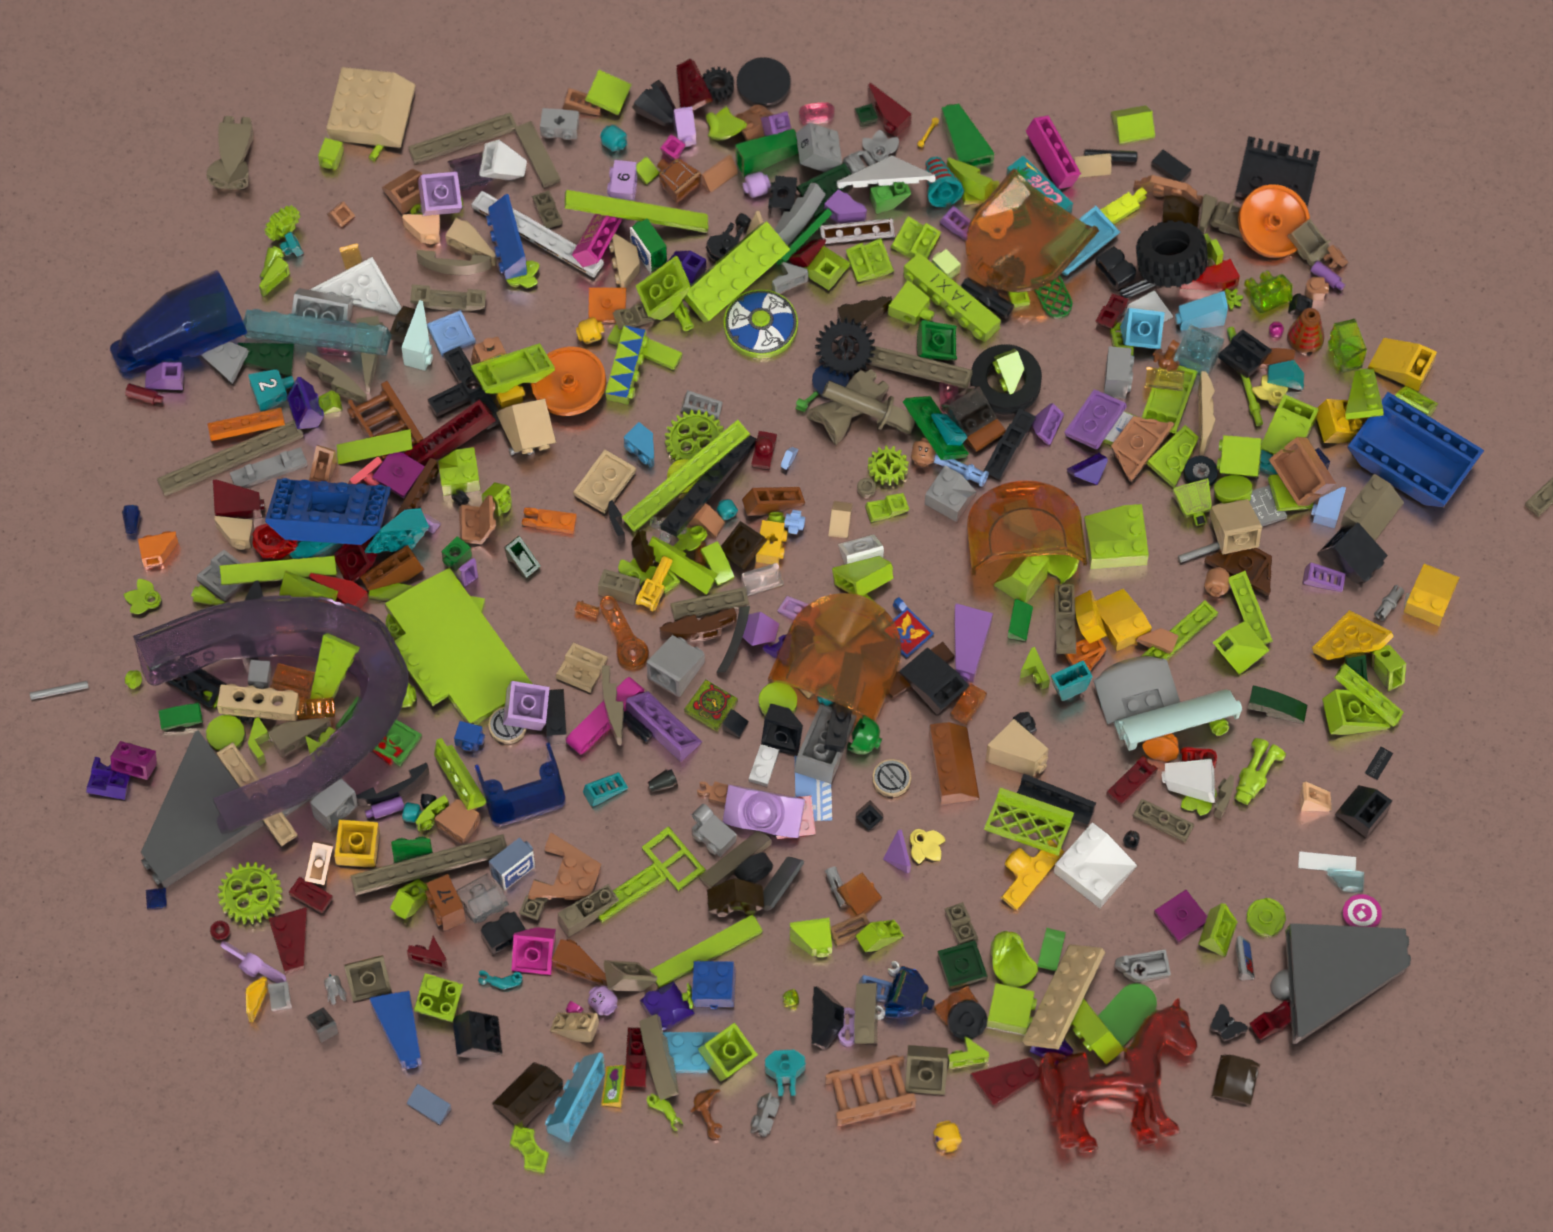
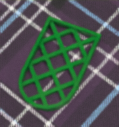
M1059 272L1031 281L1044 311L1049 316L1062 318L1071 312L1072 299ZM1045 281L1051 282V286H1044ZM1053 285H1059V290L1052 289ZM1042 288L1049 290L1047 295L1040 293ZM1051 291L1057 293L1055 298L1049 296ZM1059 294L1066 296L1064 301L1057 299ZM1047 299L1053 300V304H1046ZM1055 303H1061V308L1054 307ZM1064 305L1070 306L1068 311L1062 310ZM1052 309L1059 311L1058 315L1052 314Z

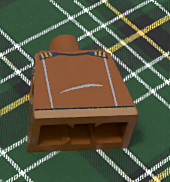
M662 159L657 164V168L661 170L659 182L675 203L679 202L701 183V172L681 159H675L671 164Z

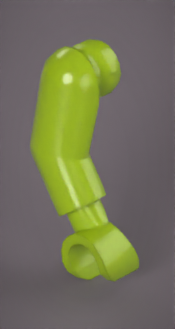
M650 1094L647 1097V1104L654 1109L664 1112L667 1119L671 1121L672 1129L678 1131L674 1124L680 1122L683 1125V1122L680 1118L676 1117V1112L671 1103L665 1099L660 1100L659 1096L655 1094Z

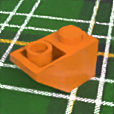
M165 531L159 535H146L138 539L144 567L164 563L178 544L176 531Z

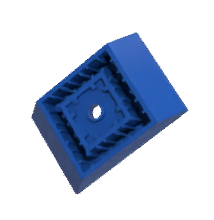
M288 478L277 479L265 522L285 540L362 545L381 529L391 487L384 485L347 484L345 482L330 483L327 481L290 480Z

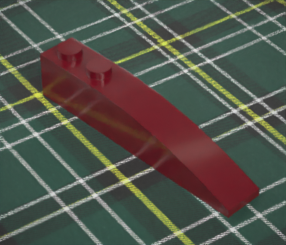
M478 400L404 454L421 465L426 466L430 458L438 460L494 423L496 419L489 408L481 400Z

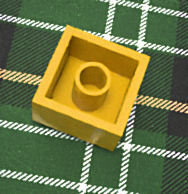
M339 820L335 848L336 865L376 868L380 835L378 822Z

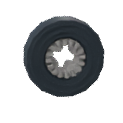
M1195 456L1189 459L1185 465L1184 477L1188 484L1208 478L1210 487L1217 479V465L1209 457ZM1200 469L1201 472H1204V475L1197 474L1198 470Z

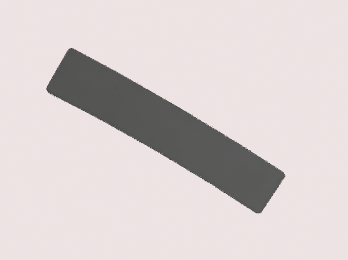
M750 606L740 607L731 643L716 673L726 672L733 661L742 641Z

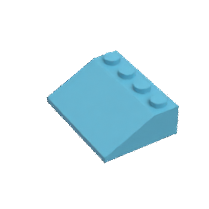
M601 1052L585 1056L580 1063L577 1062L575 1064L572 1079L566 1081L563 1096L558 1097L554 1105L556 1109L553 1115L549 1114L545 1122L547 1133L568 1143L570 1142L605 1075L604 1055Z

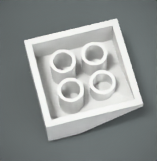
M1092 822L1055 864L1054 873L1098 908H1101L1137 865L1106 832Z

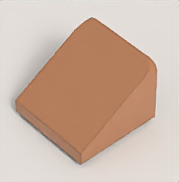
M344 201L327 213L340 227L344 226L355 216Z

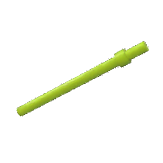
M1234 327L1227 328L1230 341L1236 335ZM1241 374L1250 404L1248 406L1250 413L1253 414L1256 426H1261L1263 421L1260 414V404L1256 401L1255 394L1252 391L1250 378H1246Z

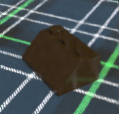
M533 1062L492 1102V1105L512 1123L522 1129L563 1089V1079L549 1067Z

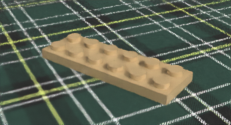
M1069 944L1022 1040L1026 1046L1060 1048L1105 954L1103 948Z

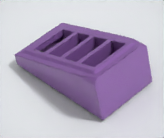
M955 206L940 220L944 227L968 243L981 231L978 226ZM960 221L961 223L957 226L955 223ZM963 225H966L967 227L964 230H962L961 227ZM969 229L973 230L970 235L966 234Z
M474 558L462 565L455 575L463 587H466L478 578L477 564Z
M1311 562L1305 567L1302 583L1342 592L1346 574ZM1327 575L1330 576L1329 582H1326ZM1335 577H1338L1337 584H1334Z

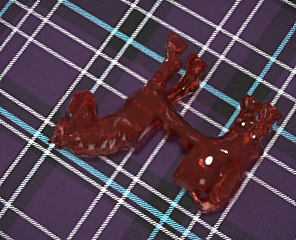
M1176 999L1171 1006L1155 1010L1144 1019L1134 1036L1133 1042L1129 1047L1124 1048L1125 1071H1117L1113 1075L1099 1073L1090 1077L1085 1052L1074 1053L1068 1056L1051 1051L1045 1053L1038 1067L1039 1079L1050 1104L1049 1121L1058 1122L1057 1130L1062 1149L1078 1147V1151L1082 1153L1093 1152L1098 1149L1097 1139L1089 1134L1085 1126L1084 1111L1088 1103L1099 1098H1117L1133 1102L1134 1108L1130 1127L1131 1130L1138 1134L1139 1145H1152L1159 1141L1157 1133L1151 1130L1146 1123L1145 1112L1148 1104L1150 1120L1159 1126L1161 1136L1170 1137L1180 1133L1178 1123L1170 1119L1164 1110L1159 1086L1162 1072L1161 1055L1164 1045L1174 1048L1185 1056L1192 1055L1198 1047L1197 1040L1190 1029L1188 1012L1180 1007V999Z

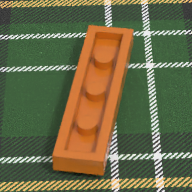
M276 408L207 423L210 439L214 441L283 426L285 422L282 409Z

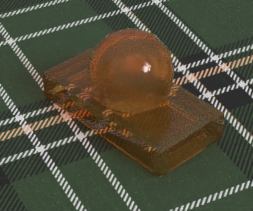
M970 683L950 716L967 725L987 696V692Z
M966 986L958 992L951 993L947 999L935 1005L934 1009L942 1021L947 1024L948 1013L957 1002L974 1000L978 1003V1000L969 987Z

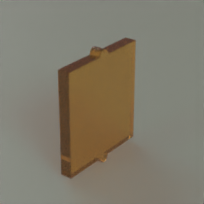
M863 872L837 889V892L844 899L845 905H848L856 916L882 898L874 888V884L867 879Z

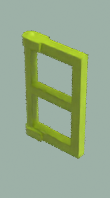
M669 826L642 846L643 851L657 864L677 891H680L706 871ZM669 835L681 850L664 863H661L650 849ZM685 854L697 869L678 883L666 868Z

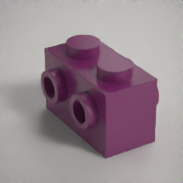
M123 741L118 743L110 756L111 770L148 780L157 765L155 750Z

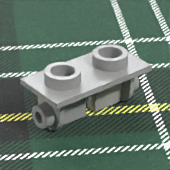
M771 1092L759 1098L757 1103L758 1111L750 1123L752 1126L750 1133L759 1131V1135L764 1137L770 1133L774 1120L767 1116L775 1117L780 1104L777 1097H771Z

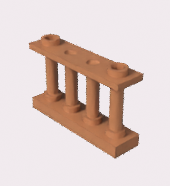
M893 1055L884 1061L843 1071L833 1070L825 1075L826 1085L832 1083L834 1085L840 1107L839 1112H836L835 1118L837 1126L916 1106L914 1093L909 1094L906 1092L899 1067L904 1066V1056L898 1057ZM889 1069L892 1070L899 1094L891 1099L886 1096L880 1075L881 1071ZM869 1074L873 1076L879 1097L878 1102L871 1104L867 1102L860 1078ZM853 1079L859 1100L858 1107L851 1109L847 1105L841 1081Z

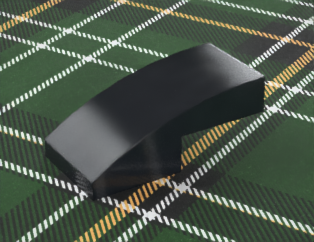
M611 500L608 506L610 526L618 544H621L625 541V532L619 525L622 523V514Z

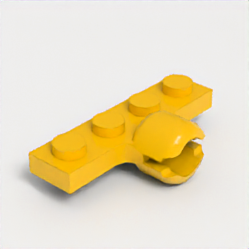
M1052 840L1047 841L1049 846L1057 848L1058 845ZM1022 848L1014 850L1006 859L1005 866L1015 874L1016 878L1000 898L1011 908L1017 910L1064 854V851L1061 849L1057 856L1039 850L1034 857H1030Z

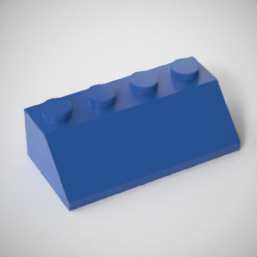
M505 194L488 207L489 215L486 216L488 226H492L493 231H490L492 242L496 241L497 246L494 247L496 258L500 257L501 260L498 263L500 273H504L505 279H511L527 275V267L509 194Z

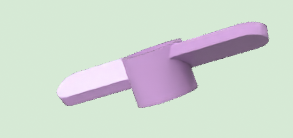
M225 941L221 942L220 946L242 960L239 968L246 974L256 977L259 972L275 983L286 982L285 975L264 963L252 953L245 954Z

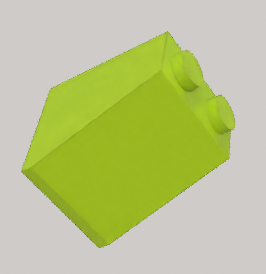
M1034 548L1017 555L996 580L994 586L1013 599L1028 603L1047 579L1050 559Z

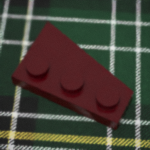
M688 59L676 65L680 108L692 107L695 110L713 101L694 60Z
M307 907L269 918L285 974L304 969Z
M1029 1057L973 1072L970 1076L990 1104L995 1107L1041 1077L1043 1072L1033 1058Z

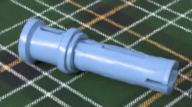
M937 453L935 455L934 463L943 467L947 466L963 475L967 481L970 479L978 483L979 486H984L989 475L988 471H981L975 468V465H966L955 459L940 460Z

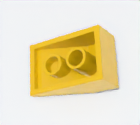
M1423 564L1407 600L1404 613L1440 626L1460 577Z
M1124 588L1096 600L1107 637L1116 652L1137 643L1136 639L1139 636L1151 632L1152 627L1145 614Z

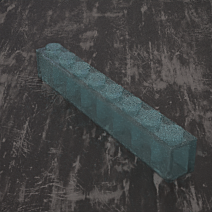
M246 309L241 327L246 338L384 356L387 355L392 337L388 328L383 325L372 326L363 322L357 324L347 320L333 321L330 318L302 317L293 313L286 315L276 311L263 312L260 309Z

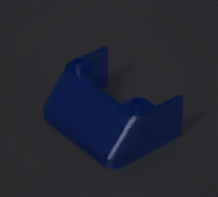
M546 743L549 762L542 764L539 769L541 779L511 789L503 790L502 784L495 779L484 781L479 765H475L476 778L481 793L486 799L485 805L490 820L495 826H505L560 809L565 805L566 796L550 743Z

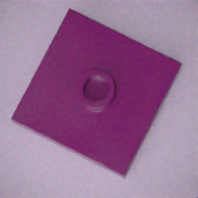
M402 452L388 454L372 476V479L381 485L391 487L392 492L405 498L425 466Z
M1186 889L1154 910L1155 915L1177 943L1204 926L1207 920V915Z

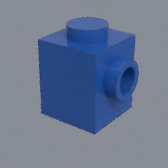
M459 721L454 736L455 746H459L466 751H478L479 745H483L485 740L482 726Z

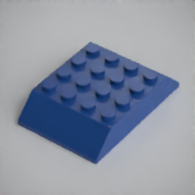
M1387 392L1381 400L1384 415L1369 417L1347 448L1363 468L1378 475L1410 497L1426 506L1444 507L1484 450L1390 392Z

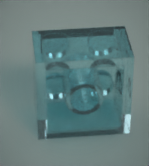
M1190 325L1175 353L1174 361H1179L1180 366L1198 371L1197 375L1201 376V371H1206L1209 376L1219 353L1222 351L1224 339Z

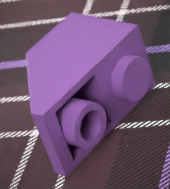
M839 189L824 204V210L828 208L832 212L830 218L837 223L866 220L867 209L865 206L857 203L849 194L843 193Z
M162 362L147 370L145 388L183 390L184 371L182 363Z

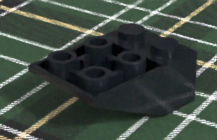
M928 647L899 671L936 715L942 712L969 687L956 670Z

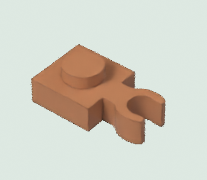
M701 781L700 786L706 789L704 791L697 789V794L699 796H709V802L725 806L728 785L714 781L713 786H709L708 783Z

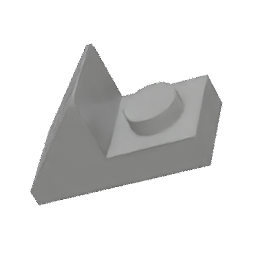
M782 262V273L784 276L780 275L772 280V291L780 294L807 282V269Z

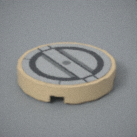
M501 707L494 711L489 719L490 734L494 740L503 742V744L516 743L524 737L527 728L503 725L505 707Z
M896 759L884 760L874 769L872 775L873 785L883 796L898 797L909 789L911 772L902 761Z

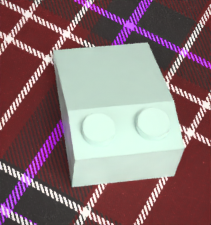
M419 300L401 348L405 366L426 371L427 365L432 363L433 354H431L432 345L429 342L423 301Z

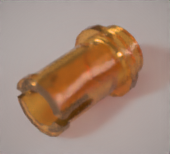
M701 541L698 548L694 549V561L705 566L706 561L700 552L701 548L707 546L703 541Z
M582 600L581 602L577 601L574 612H577V615L583 614L597 619L600 607L586 604Z

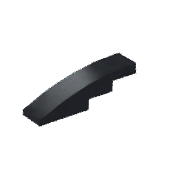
M1019 408L1002 439L1000 438L984 472L988 471L989 475L1001 480L1036 420V416Z

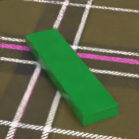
M828 208L822 211L788 246L790 250L776 263L781 265L782 262H786L832 215V212Z

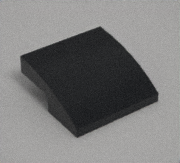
M1242 329L1232 338L1230 344L1219 353L1218 358L1248 378L1270 355L1272 349Z

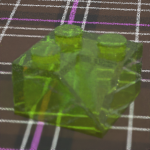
M1356 319L1334 323L1333 329L1330 331L1328 346L1335 355L1334 363L1336 367L1339 366L1341 373L1362 368L1367 349Z

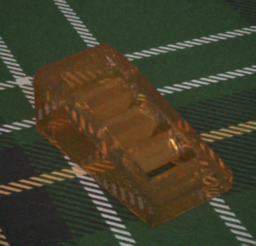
M334 698L301 699L299 701L298 719L329 718L335 716Z

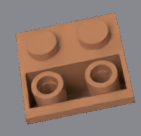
M411 169L382 187V190L402 215L411 210L413 206L421 204L418 179L423 174L420 171Z

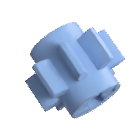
M792 510L791 514H786L785 528L789 529L788 533L797 534L798 530L803 531L806 517L801 516V511Z

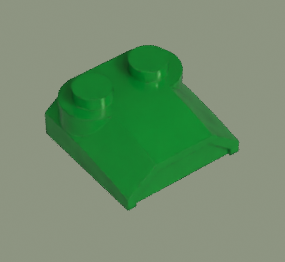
M921 320L917 332L918 356L930 360L933 358L957 360V326Z

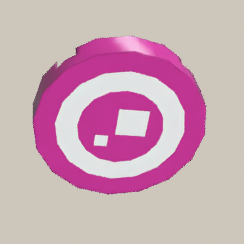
M1357 894L1350 897L1345 902L1342 910V919L1346 926L1377 927L1382 918V909L1379 903L1373 897L1366 894Z

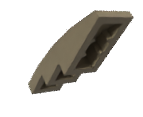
M307 352L304 357L306 366L318 371L319 379L330 383L332 391L360 404L367 401L365 392L343 371L328 361Z
M602 665L605 710L615 740L618 745H622L624 705L623 702L617 701V684L610 683V666Z
M656 1014L640 1020L643 1044L659 1099L663 1100L679 1094L674 1059L669 1054L667 1037L663 1035L661 1017Z

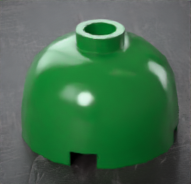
M862 715V718L859 719L851 734L853 742L850 743L848 741L847 750L855 754L866 755L874 748L878 749L882 738L879 737L881 731L876 721Z

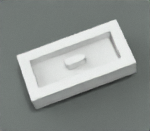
M760 745L749 776V782L768 786L779 754L778 749Z

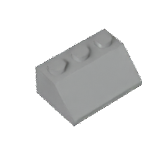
M299 288L294 293L290 329L345 339L352 315L353 298Z

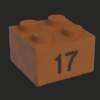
M444 875L426 883V900L429 908L433 909L437 925H442L443 930L446 931L465 923L464 907L449 875Z

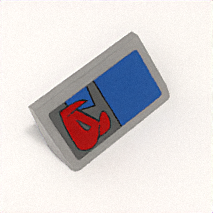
M1238 936L1235 947L1239 978L1241 980L1255 979L1251 944L1242 936Z

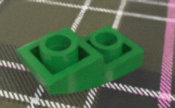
M199 703L181 705L159 711L160 725L164 731L203 722Z

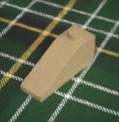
M456 218L445 235L446 244L471 256H491V265L496 266V254L468 221H461Z

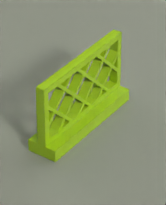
M1000 787L984 830L1058 856L1072 824L1074 813ZM998 805L1007 808L1008 811L1000 814L997 807ZM1016 813L1025 814L1027 818L1019 820ZM1011 815L1015 822L1006 824L1003 818ZM999 820L1002 826L997 828L990 824L993 821ZM1034 820H1042L1045 824L1037 827ZM1030 822L1033 828L1025 831L1022 824ZM1018 826L1021 833H1011L1010 828ZM1053 826L1062 827L1064 831L1056 833ZM1048 828L1052 835L1043 837L1040 831ZM1036 832L1040 839L1034 841L1028 835ZM1055 839L1058 844L1057 848L1049 846L1047 841Z

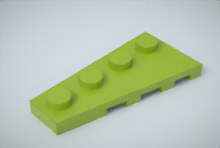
M1374 369L1355 371L1345 413L1346 420L1384 415Z
M329 633L323 635L309 703L324 710L330 707L339 690L338 687L344 680L346 672L352 665L353 658L358 653L360 647Z

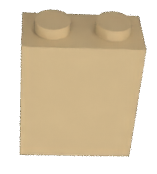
M545 399L512 405L496 412L515 453L522 451V454L534 452L533 449L539 448V451L549 449V445L556 443Z
M1248 499L1226 504L1219 503L1211 507L1210 519L1222 554L1259 547L1262 525Z
M1013 719L987 745L986 761L1034 777L1037 773H1042L1047 767L1046 762L1049 749Z

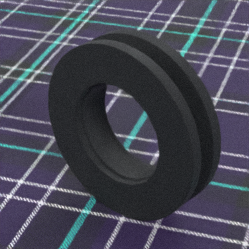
M1009 344L992 346L984 350L972 365L971 392L975 400L979 404L982 403L991 412L1000 415L1016 414L1019 408L1022 410L1028 409L1038 398L1041 389L1042 372L1036 358L1027 350ZM1016 349L1024 366L1022 374L1025 383L1020 390L1013 394L997 392L990 387L987 381V375L994 369L992 363L995 361L994 356Z

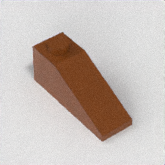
M800 487L752 488L742 499L747 516L767 515L771 512H778L805 504Z
M407 545L360 578L370 591L410 580L423 571L424 568Z
M561 939L553 955L552 966L597 984L607 986L605 973L575 941Z

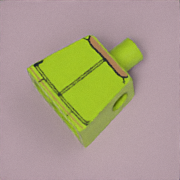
M1386 645L1380 650L1370 651L1372 654V668L1388 692L1405 683L1406 662L1390 645Z

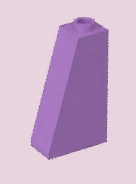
M956 603L954 611L955 670L965 681L974 682L992 623L993 613Z

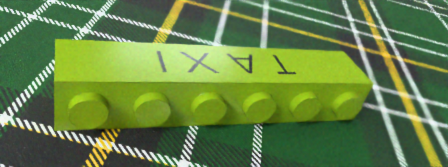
M920 252L904 265V278L927 294L933 303L940 305L949 316L957 319L962 327L969 329L975 338L981 339L985 343L1000 329L1001 320Z

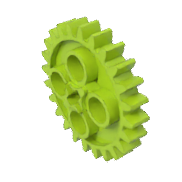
M700 409L697 411V414L690 410V415H687L684 411V417L682 418L677 415L678 421L671 420L673 427L667 426L669 433H665V438L668 439L665 440V445L668 446L666 449L670 453L671 459L676 457L675 461H678L680 459L690 460L703 449L701 447L704 444H709L724 431V427L719 426L720 420H715L714 415L708 417V411L702 415ZM702 427L708 428L704 432L699 431V429ZM682 430H689L687 434H681ZM691 447L689 451H683V448Z
M247 862L246 867L239 864L238 870L234 867L231 868L232 874L225 873L227 879H221V883L224 886H218L221 892L218 893V898L222 899L219 901V904L224 906L222 908L223 912H228L229 918L235 916V922L242 919L243 924L250 920L253 925L254 919L261 923V917L264 916L266 919H269V912L275 914L273 907L279 908L277 901L282 900L280 893L283 891L282 887H279L281 885L280 880H276L278 878L277 874H272L271 868L265 871V864L258 868L257 862L254 863L253 867H250L249 862ZM254 879H261L257 884L252 883ZM236 885L242 886L240 890H233ZM261 896H267V899L264 901L258 900ZM241 903H248V906L245 908L239 907Z

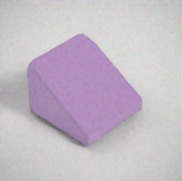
M424 514L429 525L427 531L434 534L441 523L428 514Z

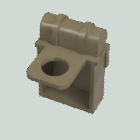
M1234 199L1229 204L1219 201L1210 224L1213 227H1219L1218 230L1226 234L1231 233L1243 238L1238 225L1240 207L1233 204Z
M1311 219L1305 221L1288 235L1289 239L1298 249L1297 252L1303 260L1307 259V263L1310 266H1313L1317 261H1320L1325 255L1330 253L1327 249L1330 247L1328 243L1331 240L1324 238Z

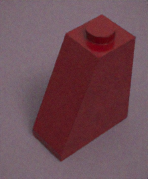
M217 479L213 480L215 516L239 519L262 518V511L265 510V501L260 498L259 492Z

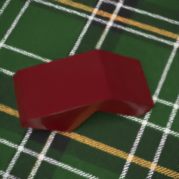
M1285 1000L1271 1012H1263L1249 1023L1260 1040L1284 1029L1291 1023L1290 1002Z

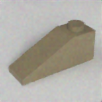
M328 717L293 721L274 726L268 734L270 741L283 758L306 744L305 736L314 739L321 735L323 731L326 732L328 727L332 728Z
M857 983L854 1018V1043L878 1044L877 983Z

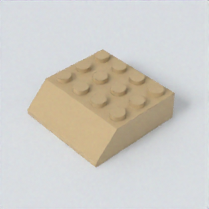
M342 67L326 128L329 138L341 142L401 148L416 87L415 84L394 72Z

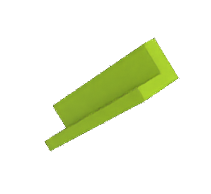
M442 738L436 739L434 756L466 809L470 810L484 806L486 799L453 745L446 746Z

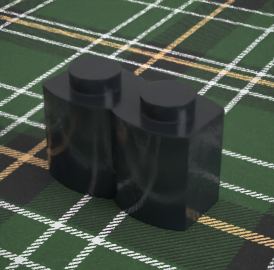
M1115 246L1096 257V266L1116 290L1135 279V266L1125 260L1122 250L1117 249Z
M514 911L502 914L498 921L487 922L482 926L480 932L491 953L495 954L512 945L514 933L524 931L526 928Z

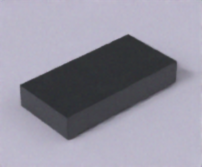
M1164 149L1151 162L1154 167L1171 179L1183 182L1192 171V169Z

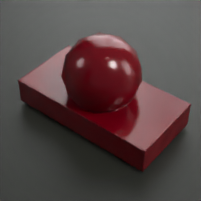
M758 431L751 467L770 470L777 434Z

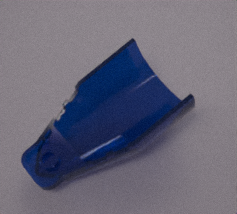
M215 270L166 292L122 333L121 339L112 343L110 352L120 371L128 372L138 367L162 363V360L173 358L174 361L179 360V357L188 355L196 357L248 332L218 270Z

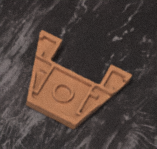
M550 833L545 851L563 856V860L554 885L533 880L528 899L535 900L536 897L548 898L547 900H552V898L581 900L592 894L601 869V863L555 834Z

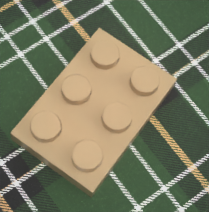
M604 450L573 491V495L605 514L609 509V501H615L635 474L636 467Z

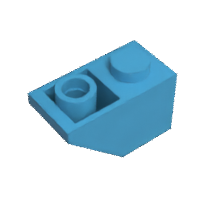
M638 422L624 436V447L628 452L636 454L643 464L653 467V433Z

